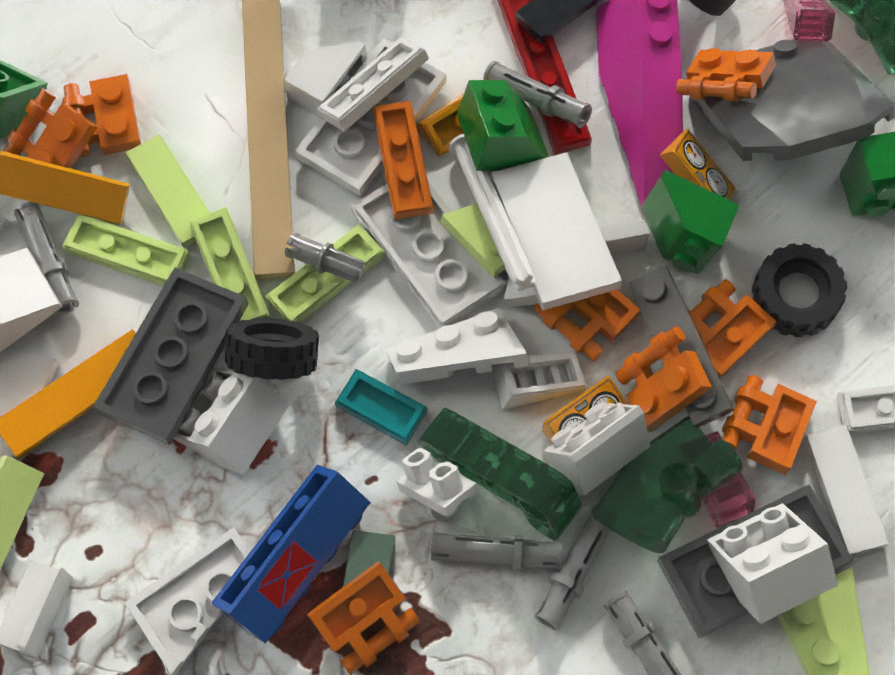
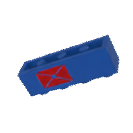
M317 464L211 604L245 632L266 644L269 638L281 629L285 617L296 602L307 594L311 587V582L322 567L333 559L337 552V547L349 531L360 523L363 512L371 502L339 472Z

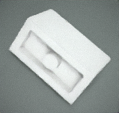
M29 560L0 625L1 646L38 659L73 579L64 568L55 564L49 567Z

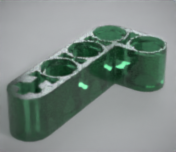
M442 408L418 440L421 448L430 452L433 458L441 463L450 462L456 465L461 475L521 509L527 521L537 531L552 540H559L582 507L573 483L561 472L448 408Z

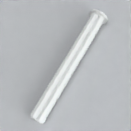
M461 134L450 142L449 152L460 163L514 289L523 291L525 288H531L535 284L534 274L488 172L476 171L464 134Z

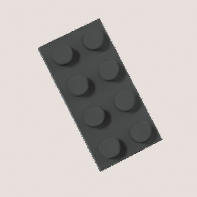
M174 267L93 406L94 410L102 416L170 445L226 346L227 327H230L232 323L240 321L249 305L247 298Z
M810 485L804 486L658 558L657 562L698 639L749 614V611L737 599L708 545L707 539L722 533L726 528L738 525L761 514L768 508L776 507L783 503L828 543L834 571L853 561Z

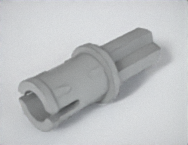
M296 232L287 241V244L293 246V248L286 247L285 256L316 267V272L320 274L326 271L357 283L365 272V262L363 260L334 249V244L327 242L323 245Z

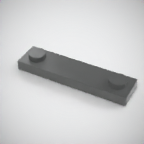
M664 264L629 282L653 337L660 332H668L674 326L681 328L685 333L686 339L677 345L680 354L685 350L696 352L712 388L685 407L693 426L699 428L735 411L668 267Z

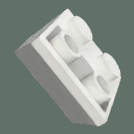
M214 367L176 433L174 440L222 468L244 474L290 404L257 377H248L234 371Z
M601 402L585 413L584 416L587 420L576 428L568 426L551 438L553 444L543 452L570 493L585 496L651 447L644 412L639 405L607 404L606 402Z
M783 503L776 507L768 508L761 514L738 525L728 527L722 533L707 539L708 545L737 599L760 624L838 586L828 543Z

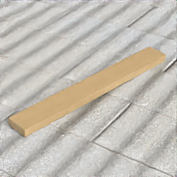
M242 0L254 277L256 280L289 278L295 274V259L285 256V248H293V246L287 244L288 239L293 234L286 92L283 80L284 56L280 0Z

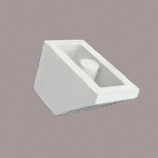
M354 41L305 51L298 62L294 61L288 66L284 74L283 80L287 99L321 118L317 108L343 87L367 59L366 44L361 41Z

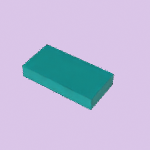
M355 369L335 401L337 408L406 446L428 412L426 406L358 369Z

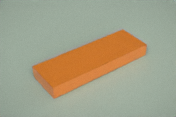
M411 101L372 107L393 220L433 214L434 208Z

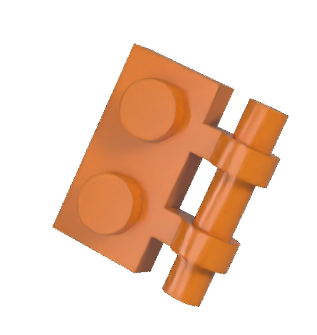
M716 48L700 50L686 71L687 79H679L677 81L676 93L678 95H690L692 100H705L708 96L723 97L725 101L739 102L741 98L753 99L756 96L757 88L763 89L776 66L774 52H757L752 49L723 51Z
M128 74L89 81L91 95L86 96L80 95L78 84L68 83L64 85L65 97L62 99L63 104L71 106L83 116L84 114L95 112L96 126L98 128L80 154V158L87 157L90 154L89 144L100 142L104 155L131 150L142 144Z
M42 88L35 100L31 99L24 109L27 114L18 128L12 129L6 137L8 143L3 151L15 155H20L23 151L28 155L27 158L71 169L98 127L71 106L61 103L54 114L49 108L56 96ZM42 122L47 127L38 141L34 142L30 137L39 123Z
M724 279L716 288L711 286L701 295L702 301L689 311L720 379L764 338L777 323L772 316L747 294L737 304H734L728 297L736 289L727 279ZM713 312L719 313L722 318L712 328L703 322Z
M618 290L543 311L540 304H535L533 307L544 318L542 322L549 329L554 330L556 328L571 342L569 346L578 354L583 352L593 362L604 352V349L593 339L601 333L613 343L639 316L641 311ZM572 309L588 322L582 330L566 317Z
M674 326L666 333H658L650 340V346L641 353L634 352L624 360V366L615 373L617 380L623 385L635 379L638 386L627 394V398L631 405H639L644 412L647 431H654L712 388L696 352L685 350L680 354L677 345L684 341L686 336L678 326ZM661 358L664 367L653 374L650 366Z
M750 375L745 385L738 388L734 398L736 403L735 411H733L731 416L726 417L722 427L724 435L720 445L723 449L733 452L736 451L740 440H745L752 444L747 458L786 476L793 465L817 401L779 383L772 395L760 391L763 380L758 376ZM753 410L764 413L760 425L748 421Z
M378 561L307 613V616L334 652L346 643L351 645L354 651L340 660L349 675L363 665L366 668L377 661V654L394 641L398 644L409 636L408 631L421 622L412 608L406 610L399 617L395 615L392 609L406 598L383 565ZM380 618L385 627L365 641L360 633Z

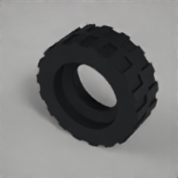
M792 243L784 248L779 247L774 250L771 256L768 255L764 259L755 276L751 291L753 292L752 299L777 321L774 329L780 331L779 334L785 336L788 334L795 335V337L815 335L819 330H824L830 325L845 302L847 296L845 295L847 290V281L844 280L845 273L842 267L840 268L836 263L837 260L833 256L830 257L826 254L825 250L820 247L817 249L811 247V244L805 243L803 245ZM795 272L810 276L818 286L819 295L817 301L807 308H795L788 305L782 299L779 292V284L783 277Z
M253 318L250 320H240L237 323L230 324V327L226 329L225 364H227L229 369L235 370L234 372L253 378L286 380L308 376L311 372H315L317 367L319 335L317 330H313L310 326L285 319Z

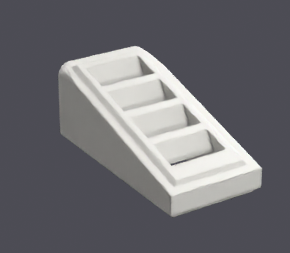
M576 351L529 356L530 366L515 368L514 362L497 364L492 373L502 409L585 391L587 388ZM558 366H564L568 382H562ZM543 369H547L551 384H546ZM530 372L534 383V386L531 387L529 386L528 379L526 376V373Z

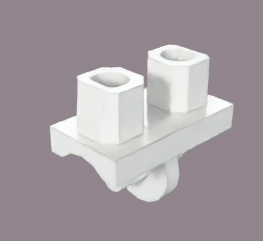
M422 448L416 449L403 459L402 464L406 475L396 481L400 492L424 504L428 515L438 521L446 520L452 515H457L461 510L460 503L463 500L479 494L477 484L461 476L456 465L450 462L438 464L432 460L430 452Z

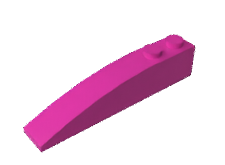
M610 0L596 7L598 77L608 98L611 117L615 120L622 150L626 153L630 166L629 172L640 206H642L645 198L664 170L674 174L660 154L683 132L682 95L676 93V83L679 79H682L677 0Z

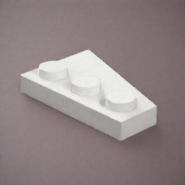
M500 308L479 313L472 318L443 326L436 331L414 339L404 340L395 346L385 349L388 361L400 385L449 378L454 373V370L476 368L477 374L492 372V365L514 362L515 368L530 366L527 352Z
M234 527L124 603L171 675H176L223 614L211 602L250 553V549Z

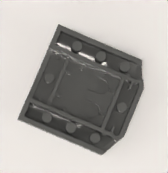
M814 34L793 40H780L772 46L756 50L757 52H774L776 66L763 89L757 88L755 98H741L739 102L725 101L723 97L708 96L705 100H694L743 161H752V153H774L775 160H792L859 141L875 132V124L881 119L885 118L889 122L894 118V103L831 42Z

